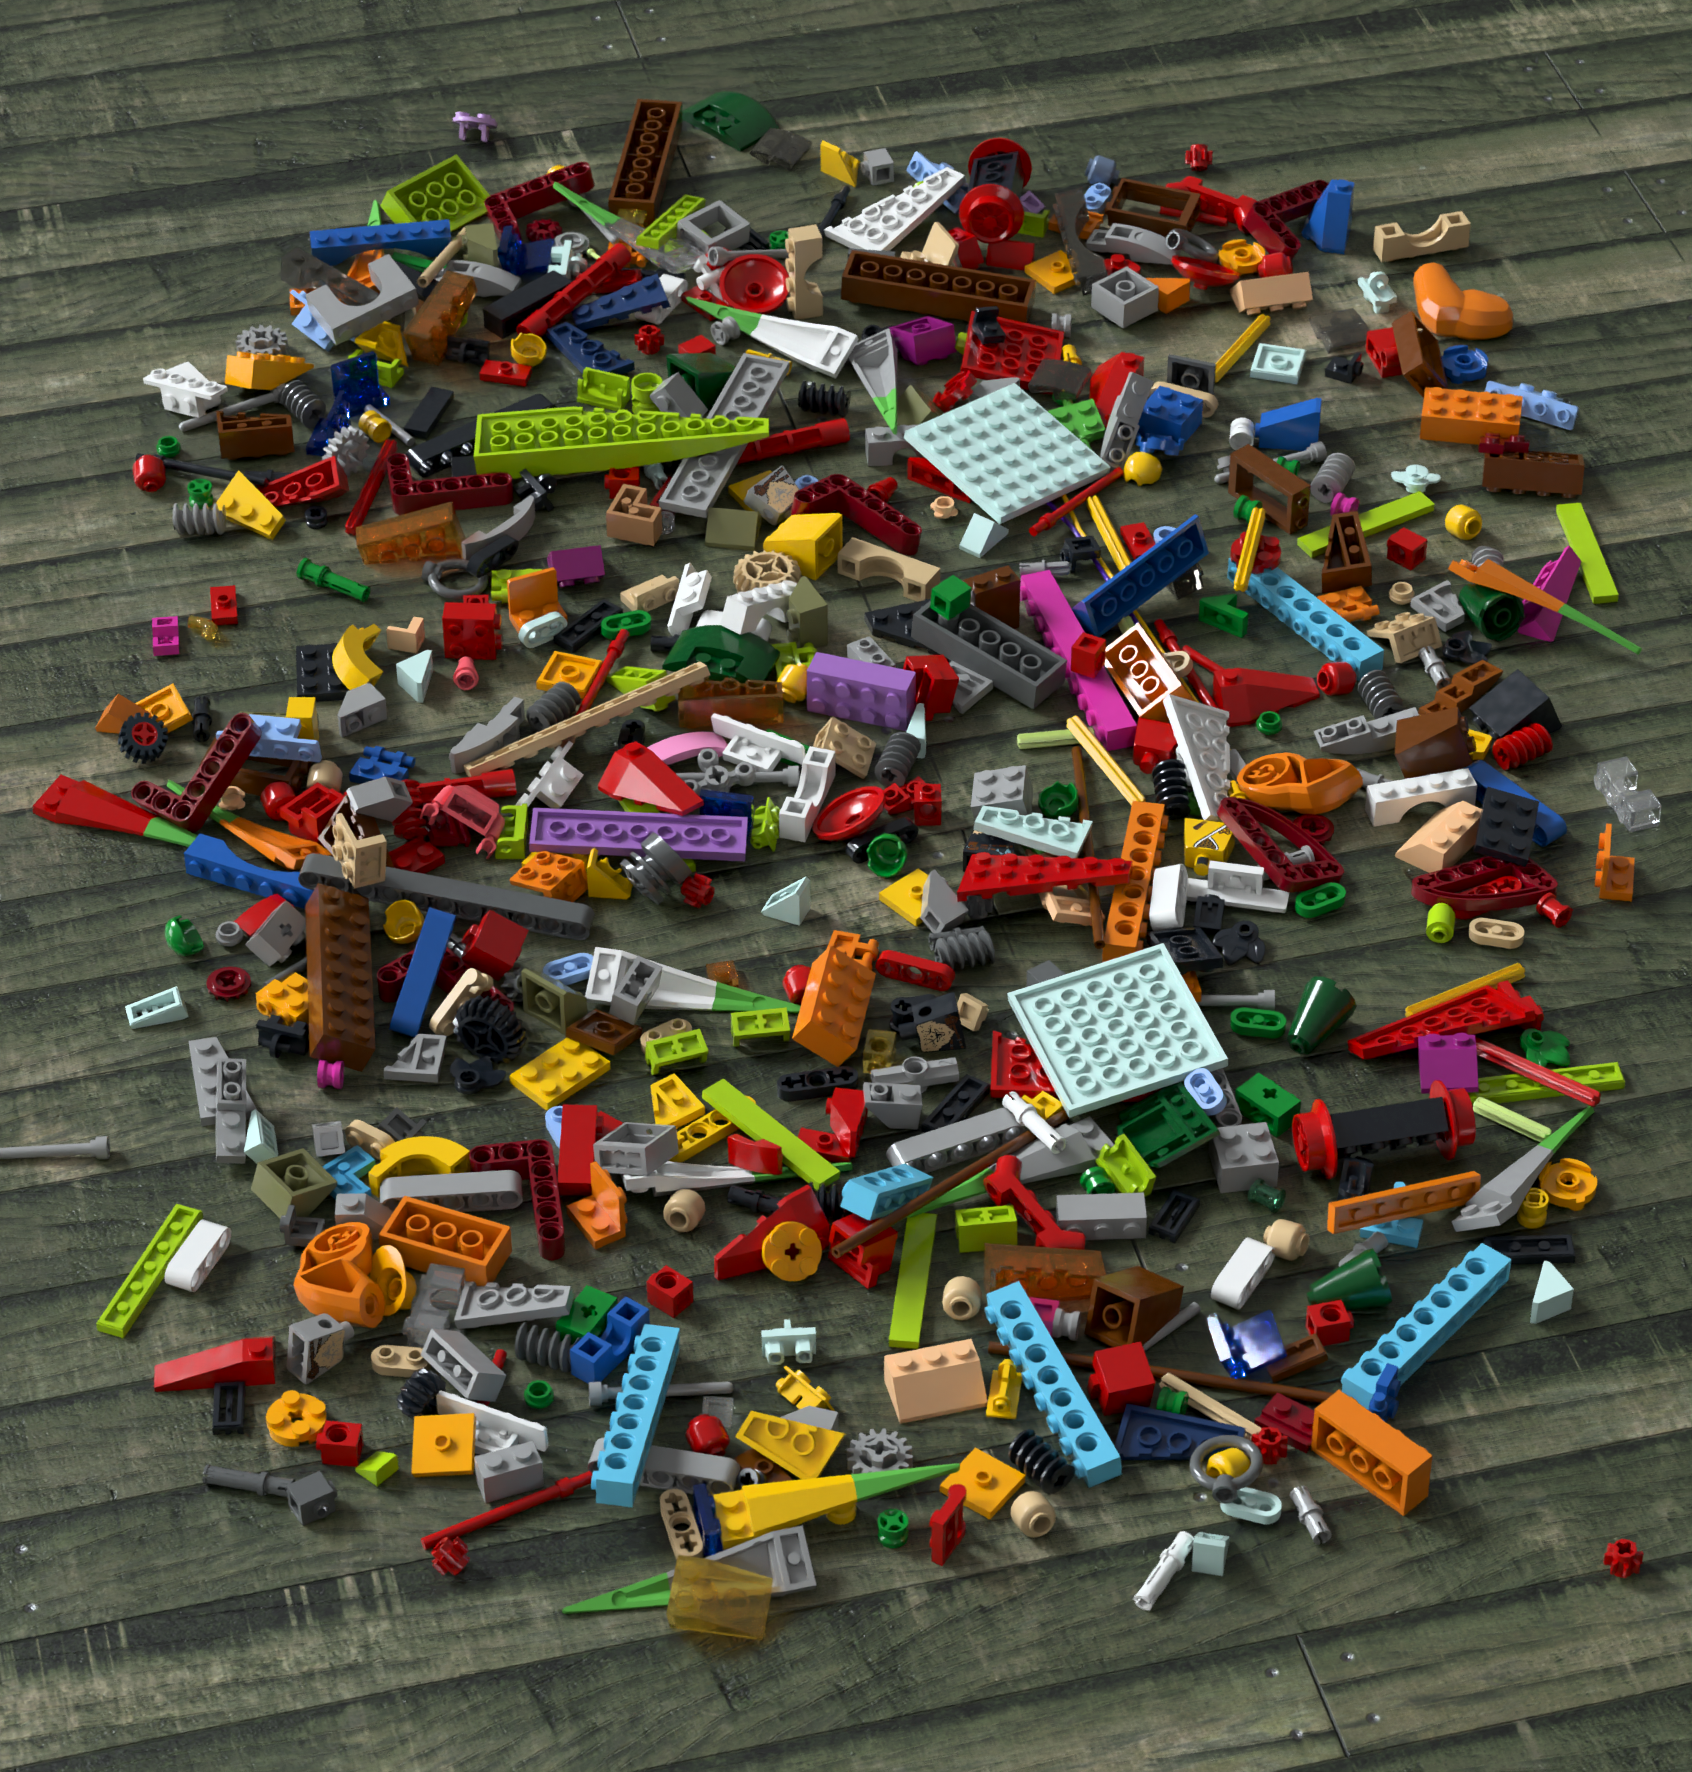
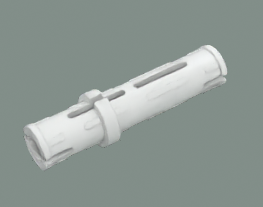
M1014 1091L1009 1093L1014 1100L1008 1095L1003 1098V1106L1015 1115L1016 1121L1020 1125L1026 1126L1052 1153H1060L1055 1145L1060 1150H1064L1067 1144L1066 1139L1037 1114L1036 1108L1032 1104H1027Z
M1184 1531L1179 1532L1172 1545L1161 1553L1158 1565L1134 1597L1135 1604L1139 1608L1150 1610L1174 1573L1182 1569L1185 1557L1193 1548L1194 1537Z

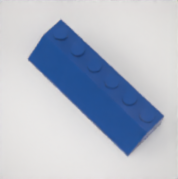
M1196 514L1072 608L1085 633L1096 637L1102 636L1119 623L1123 617H1127L1209 554L1199 516Z

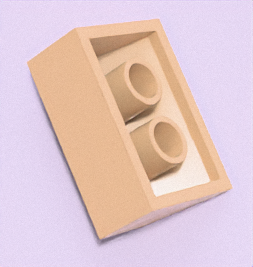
M1309 272L1243 280L1229 289L1239 313L1247 312V315L1260 314L1261 310L1269 309L1270 312L1283 311L1284 307L1292 306V309H1301L1307 307L1306 304L1313 300Z
M1461 801L1438 810L1396 852L1395 857L1428 873L1454 866L1475 844L1482 809Z
M972 1339L884 1356V1381L900 1424L987 1407L988 1402L981 1364Z

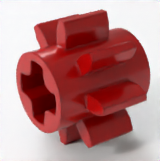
M1194 144L1191 145V151L1186 150L1185 164H1190L1191 170L1204 171L1207 170L1208 165H1212L1213 151H1208L1207 145Z
M645 325L639 329V334L634 335L638 351L646 355L657 353L660 351V346L664 345V335L661 334V329H658L656 326Z
M695 873L694 878L691 876L686 878L681 887V894L686 896L683 902L700 908L702 904L708 905L715 893V888L710 885L712 879Z
M1263 1427L1259 1435L1252 1434L1251 1442L1260 1449L1263 1456V1464H1277L1280 1457H1287L1288 1437L1282 1436L1278 1428Z
M445 1537L431 1552V1555L435 1557L432 1561L434 1563L432 1566L442 1576L447 1571L453 1575L458 1574L470 1560L466 1555L469 1551L467 1549L468 1546L459 1537L453 1542L448 1537Z
M1620 1539L1614 1544L1608 1543L1603 1565H1610L1611 1575L1614 1574L1617 1577L1627 1578L1633 1572L1639 1573L1644 1553L1637 1551L1636 1542L1633 1543L1627 1539Z

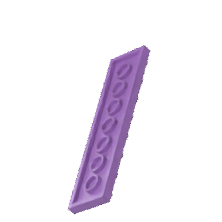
M533 808L529 852L548 851L551 853L590 854L591 850L596 848L598 855L630 856V853L633 851L641 857H645L646 854L641 847V843L654 832L682 859L745 861L748 817L687 814L681 816L665 813Z

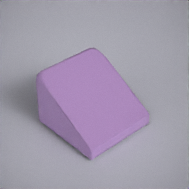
M1030 190L1020 199L1026 212L1038 214L1045 207Z

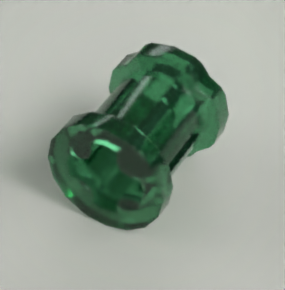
M1258 1178L1252 1184L1248 1193L1249 1202L1253 1204L1256 1202L1268 1207L1272 1213H1277L1281 1209L1286 1198V1191L1284 1189H1275L1265 1184V1181L1261 1178Z

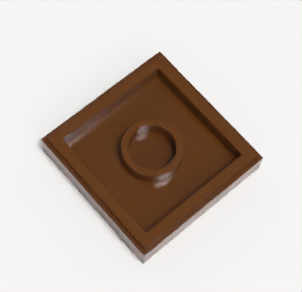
M594 1009L567 1027L565 1037L615 1055L640 1038L643 1028Z

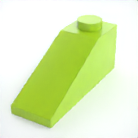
M624 666L609 674L606 681L621 693L626 694L661 679L668 674L666 670ZM664 695L657 698L656 703L646 707L641 705L640 707L661 711L667 708L668 703L675 700L676 697L675 695Z

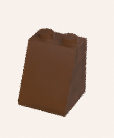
M1009 565L963 580V582L972 587L970 604L1013 629L1019 628L1021 579Z
M1458 707L1397 720L1395 756L1405 779L1459 770L1473 763V752L1477 750L1476 742L1473 736H1469L1467 718L1461 716Z
M1140 1266L1095 1278L1084 1334L1112 1347L1141 1342L1143 1346L1179 1314L1184 1286Z

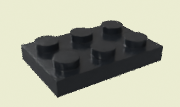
M338 643L296 646L297 697H315L316 702L344 700L349 689L336 674L332 663V654Z
M1487 787L1473 852L1526 867L1530 855L1539 801Z
M1200 927L1147 932V944L1153 947L1164 943L1181 975L1189 971L1211 972L1216 968H1223V957Z

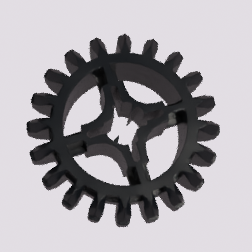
M480 995L476 998L471 997L460 1006L452 1022L455 1026L453 1032L458 1035L457 1041L464 1044L463 1049H468L472 1052V1056L476 1055L479 1058L489 1056L490 1060L494 1061L497 1065L501 1062L509 1064L522 1052V1048L527 1040L525 1036L526 1029L521 1026L523 1021L516 1018L517 1012H511L508 1009V1005L503 1006L500 1004L499 999L493 1001L489 996L486 998Z

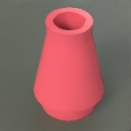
M462 657L459 660L458 667L453 675L454 683L462 690H471L479 681L474 661L470 657Z

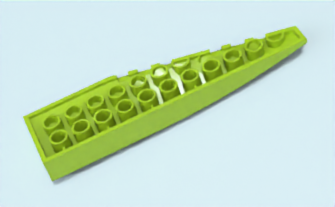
M575 406L478 414L474 461L477 475L505 472L510 474L512 479L522 477L520 472L525 468L532 476L538 477L540 474L547 473L567 475L569 473L610 470V468L622 469L651 465L716 452L769 437V418L738 416L735 420H729L725 416L715 415L714 419L702 418L701 414H691L689 418L680 417V413L639 411L638 414H632L624 409H618L617 413L605 412L604 408H594L592 412L583 411V407Z

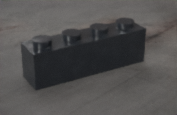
M552 270L484 307V328L502 339L517 332L519 324L536 310L541 309L554 298L556 293L562 291L573 281Z

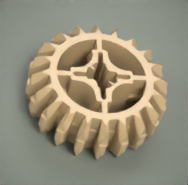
M763 550V552L758 553L754 551L753 555L746 554L745 558L739 559L738 565H735L733 583L738 594L739 592L750 591L754 588L766 587L769 584L782 583L784 580L798 583L801 578V571L798 562L793 560L790 555L785 556L784 552L775 553V550L771 552Z

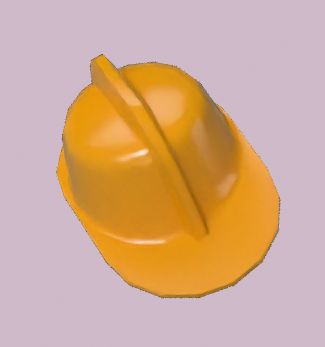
M391 1245L382 1246L372 1256L370 1278L380 1287L385 1299L383 1316H391L399 1309L407 1310L411 1308L412 1301L416 1295L417 1285L414 1277L405 1271L402 1255L397 1248Z

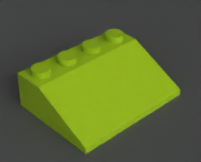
M456 154L388 190L380 206L395 224L449 219L450 231L452 233L487 214L484 201L490 195Z

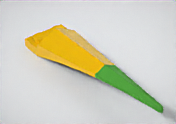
M960 1464L745 1485L739 1491L712 1495V1505L723 1550L735 1547L772 1531L795 1527L829 1512L889 1491L958 1472Z

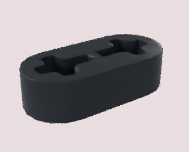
M629 719L622 724L618 738V750L635 741L644 745L645 724L641 720Z

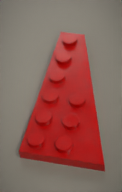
M986 852L972 854L957 891V902L967 901V896L981 895L982 899L992 898V895L999 892H1006L1009 896L1052 892L1054 886L1067 885V889L1071 890L1078 889V885L1084 883H1091L1096 887L1129 883L1133 872V861H1126L1122 858L1103 860L1095 857L1083 859L1070 858L1069 856L1044 857L1037 854L1031 856H1017L1012 853L990 855Z
M1486 985L1348 1040V1048L1350 1052L1362 1059H1372L1377 1056L1418 1047V1036H1426L1428 1034L1447 1036L1457 1033L1473 1035L1536 1020L1535 1010Z
M993 1031L991 1098H1004L1006 1095L1013 1098L1009 1093L1014 1091L1019 1097L1026 1095L1034 1099L1044 1091L1060 1100L1031 1044H1027V1039L1016 1037L1015 1040L1002 1037L1000 1032ZM1161 1088L1120 1102H1139L1161 1090Z

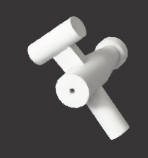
M701 255L694 265L695 272L699 273L702 271L704 274L696 279L698 287L702 291L710 288L714 296L725 302L721 296L718 283L721 273L726 266L711 271L706 264L708 257Z

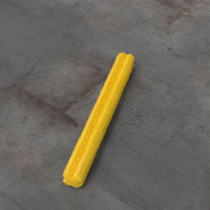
M1261 314L1215 363V383L1225 375L1271 324L1270 316Z
M1089 496L1086 506L1120 572L1132 562L1099 497Z
M1255 507L1252 510L1234 580L1235 591L1245 592L1248 588L1265 520L1266 511L1263 508Z
M1076 715L1067 720V728L1131 806L1133 801L1145 802L1146 798L1083 721Z
M1516 963L1406 1007L1405 1016H1411L1486 985L1497 989L1499 982L1508 980L1511 984L1525 977V968L1520 963Z

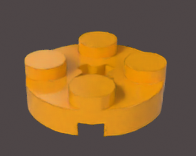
M1243 239L1232 240L1222 245V250H1219L1218 261L1220 265L1239 272L1241 276L1242 274L1258 272V265L1262 264L1265 250L1256 242L1251 245L1246 244V240Z
M1564 1158L1560 1159V1163L1551 1165V1162L1544 1166L1539 1174L1538 1187L1546 1192L1550 1203L1560 1207H1567L1573 1211H1579L1594 1198L1597 1189L1596 1175L1594 1177L1591 1173V1168L1587 1164L1579 1160ZM1570 1181L1572 1182V1185H1566L1563 1183Z
M791 1221L774 1227L775 1229L771 1231L769 1236H766L762 1245V1258L771 1273L786 1281H799L814 1274L822 1255L821 1243L816 1232L802 1223ZM794 1243L795 1248L799 1249V1253L795 1255L794 1259L790 1260V1256L785 1255V1249H789L790 1244Z
M294 1390L283 1393L282 1398L276 1400L269 1407L266 1414L267 1428L271 1438L275 1442L288 1447H299V1442L309 1440V1444L315 1442L318 1432L323 1433L325 1422L327 1421L324 1402L311 1395L299 1394ZM299 1417L302 1418L303 1421L297 1420L295 1421V1423H293L291 1419Z

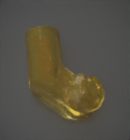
M193 615L189 617L188 628L202 630L201 634L205 639L213 640L215 638V634L218 633V626L213 621Z

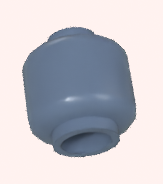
M1099 155L1094 159L1090 158L1085 172L1087 181L1093 185L1103 183L1108 187L1111 183L1115 184L1120 172L1116 170V162Z

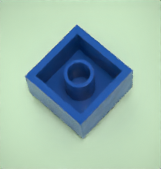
M1159 386L1145 403L1137 424L1140 426L1137 434L1140 433L1144 437L1145 433L1172 436L1173 441L1178 442V438H1182L1185 443L1202 424L1203 399L1172 390L1169 387Z

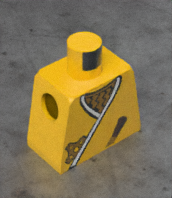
M1185 818V866L1194 868V872L1197 875L1205 876L1208 874L1210 861L1227 863L1235 845V836L1222 822Z

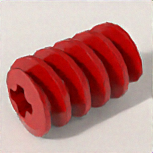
M1532 723L1528 727L1513 732L1511 735L1497 739L1493 744L1492 753L1497 764L1506 771L1509 767L1517 768L1519 764H1525L1528 760L1532 761L1544 753L1551 752L1553 743L1550 734L1542 725Z
M402 780L413 803L392 821L394 835L400 839L407 840L415 839L421 835L424 837L428 834V830L421 828L426 825V820L420 819L422 809H419L423 805V800L416 799L421 796V790L414 789L420 783L416 780Z

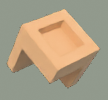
M413 617L407 629L388 626L386 630L388 649L417 654L425 639L424 619Z

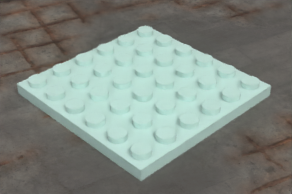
M1015 383L908 429L904 435V439L999 524L1107 475L1111 468Z
M1164 943L1007 993L1008 1001L1069 1118L1184 1081L1186 1076L1195 1069L1204 1068L1211 1072L1228 1066L1226 1054Z

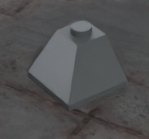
M1169 354L1167 383L1214 395L1216 364Z

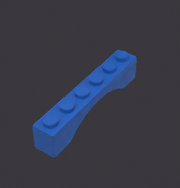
M449 219L310 231L313 267L338 265L356 254L377 249H403L417 252L427 257H438L451 242Z
M199 834L184 852L187 874L266 898L277 893L293 906L305 909V905L314 891L303 887L299 883L298 877L300 872L272 871L249 864L237 857L223 840Z

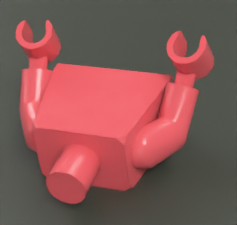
M449 785L444 787L431 803L424 805L420 819L423 816L431 817L429 825L434 824L439 810H443L484 835L485 838L477 847L476 854L483 849L488 854L486 859L490 858L496 849V842L505 826V819L499 813L498 803L468 785L455 787Z

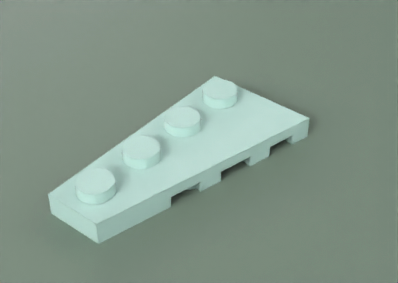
M982 806L975 820L973 830L1053 855L1078 858L1091 831L1093 821L1083 820V824L1070 822L1068 817L1059 816L1058 820L1043 818V814L1032 812V814L1025 816L1019 815L1017 810Z

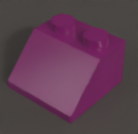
M927 316L889 327L901 355L905 360L913 362L914 365H925L931 359H945L948 357V354L957 352L955 349L954 324Z
M601 545L551 551L547 557L548 567L555 568L557 584L561 588L574 586L575 581L584 580L585 584L599 583V578L605 576Z
M1457 1033L1447 1036H1440L1438 1034L1418 1036L1421 1094H1429L1431 1084L1435 1080L1442 1081L1447 1090L1464 1088L1467 1092H1478L1475 1035Z

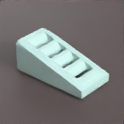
M918 703L907 733L914 735L920 741L921 750L917 758L922 759L926 755L924 704Z
M177 986L125 1006L132 1029L179 1021L189 1017L184 998ZM142 1012L143 1016L138 1017L137 1013Z
M255 1109L251 1111L244 1153L257 1164L258 1162L277 1157L278 1149L274 1125Z

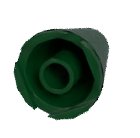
M1475 583L1465 585L1459 593V602L1481 634L1487 639L1503 641L1511 637L1520 627L1518 622L1520 617L1524 616V607L1517 596Z
M1319 976L1311 978L1306 983L1287 1036L1289 1046L1294 1052L1298 1054L1311 1053L1353 1016L1357 1007L1355 999L1347 989L1344 988L1341 991L1336 988L1335 984L1337 982Z
M1374 1249L1363 1251L1310 1285V1292L1306 1293L1309 1305L1342 1300L1346 1310L1392 1304L1386 1276L1382 1274L1380 1269L1382 1265Z

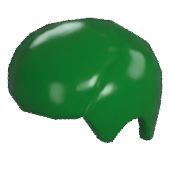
M1056 781L1052 786L1044 788L1039 794L1038 807L1049 819L1058 820L1059 816L1069 818L1077 810L1079 801L1078 790L1072 782L1068 785H1063Z
M884 833L875 837L867 849L868 867L879 877L889 878L897 875L907 861L908 853L905 843L894 834Z
M181 915L170 919L165 926V939L170 949L177 955L185 957L192 956L204 949L202 938L189 919L179 921L182 918Z

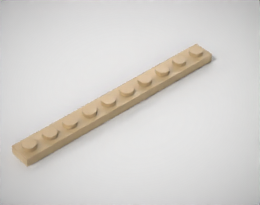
M699 661L466 763L463 767L469 777L480 776L481 773L490 772L497 768H509L515 764L514 761L517 759L534 757L539 753L538 750L545 747L554 748L562 744L563 739L570 736L572 738L582 736L586 733V729L590 727H602L610 722L609 719L613 717H624L633 713V709L638 706H650L657 702V698L664 695H675L681 691L680 688L686 685H698L704 681L705 677L710 675L707 665Z

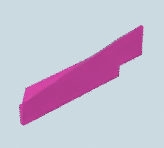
M1570 545L1564 549L1557 561H1549L1543 566L1533 583L1537 588L1567 604L1581 564L1580 558ZM1524 599L1522 603L1526 617L1520 623L1517 631L1520 634L1548 642L1554 641L1563 615Z

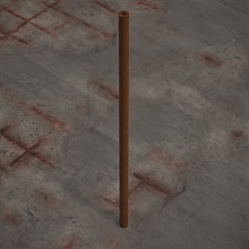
M1075 746L1071 752L1075 786L1079 795V820L1083 824V820H1090L1082 749L1079 746ZM1092 830L1083 845L1084 858L1095 857ZM1087 883L1094 946L1097 949H1102L1105 947L1099 888L1091 883Z
M1065 1109L1045 1121L1054 1129L1070 1118ZM1030 1130L1026 1131L834 1246L831 1250L833 1256L836 1258L843 1256L997 1163L998 1158L1014 1153L1038 1137Z
M989 1341L988 1353L1010 1356L1008 1345L1003 1346L999 1342ZM1060 1352L1067 1365L1094 1369L1092 1356ZM1149 1365L1153 1378L1162 1379L1163 1376L1170 1373L1190 1384L1275 1396L1278 1392L1290 1399L1323 1403L1334 1394L1331 1392Z

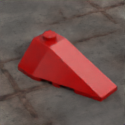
M1120 352L1099 365L1091 377L1089 399L1094 400L1104 426L1107 423L1104 417L1112 413L1116 398L1121 395L1129 372H1134L1144 377L1143 356Z
M332 456L274 480L266 488L258 487L257 489L274 507L327 501L334 497H340L344 493L349 492V485L343 468L337 458Z
M1228 668L1214 671L1212 695L1218 709L1229 712V718L1226 720L1228 727L1253 724L1257 722V719L1263 712L1272 711L1279 714V709L1287 706L1294 708L1315 700L1320 696L1312 677L1245 668Z
M636 741L625 745L624 748L614 753L598 784L599 791L615 800L622 801L625 797L633 799L636 805L642 806L645 803L656 805L657 810L681 816L704 805L703 799L652 750Z
M806 1185L784 1197L777 1203L779 1208L768 1218L763 1215L756 1221L758 1225L748 1235L740 1234L714 1256L715 1278L721 1280L767 1268L762 1258L763 1241L775 1229L774 1227L784 1222L791 1221L804 1224L816 1232L822 1250L829 1246V1223L812 1188ZM794 1243L790 1244L789 1249H785V1255H789L790 1260L794 1259L795 1255L799 1253V1249L795 1248Z
M275 1336L243 1338L155 1365L154 1391L214 1388L215 1383L245 1381V1386L275 1384Z

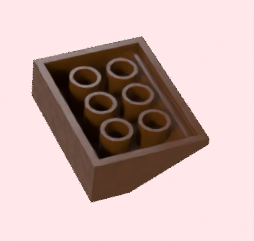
M1529 450L1528 453L1504 451L1503 455L1484 453L1482 487H1487V491L1501 492L1502 488L1512 489L1511 492L1516 494H1526V490L1536 491V494L1540 496H1551V492L1561 493V497L1576 498V494L1582 495L1585 466L1583 454Z

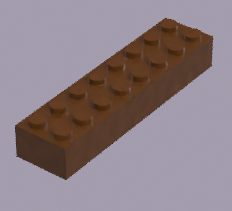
M637 99L608 199L609 212L621 218L617 224H632L646 227L657 220L683 126L682 102Z
M852 250L842 275L841 300L913 311L920 314L937 315L944 318L962 319L968 322L971 312L976 311L977 308L997 306L999 309L998 317L1028 323L1035 300L1036 280Z
M318 883L305 905L310 1057L327 1060V1062L333 1064L336 1061H343L344 1067L362 1072L375 1051L369 898Z

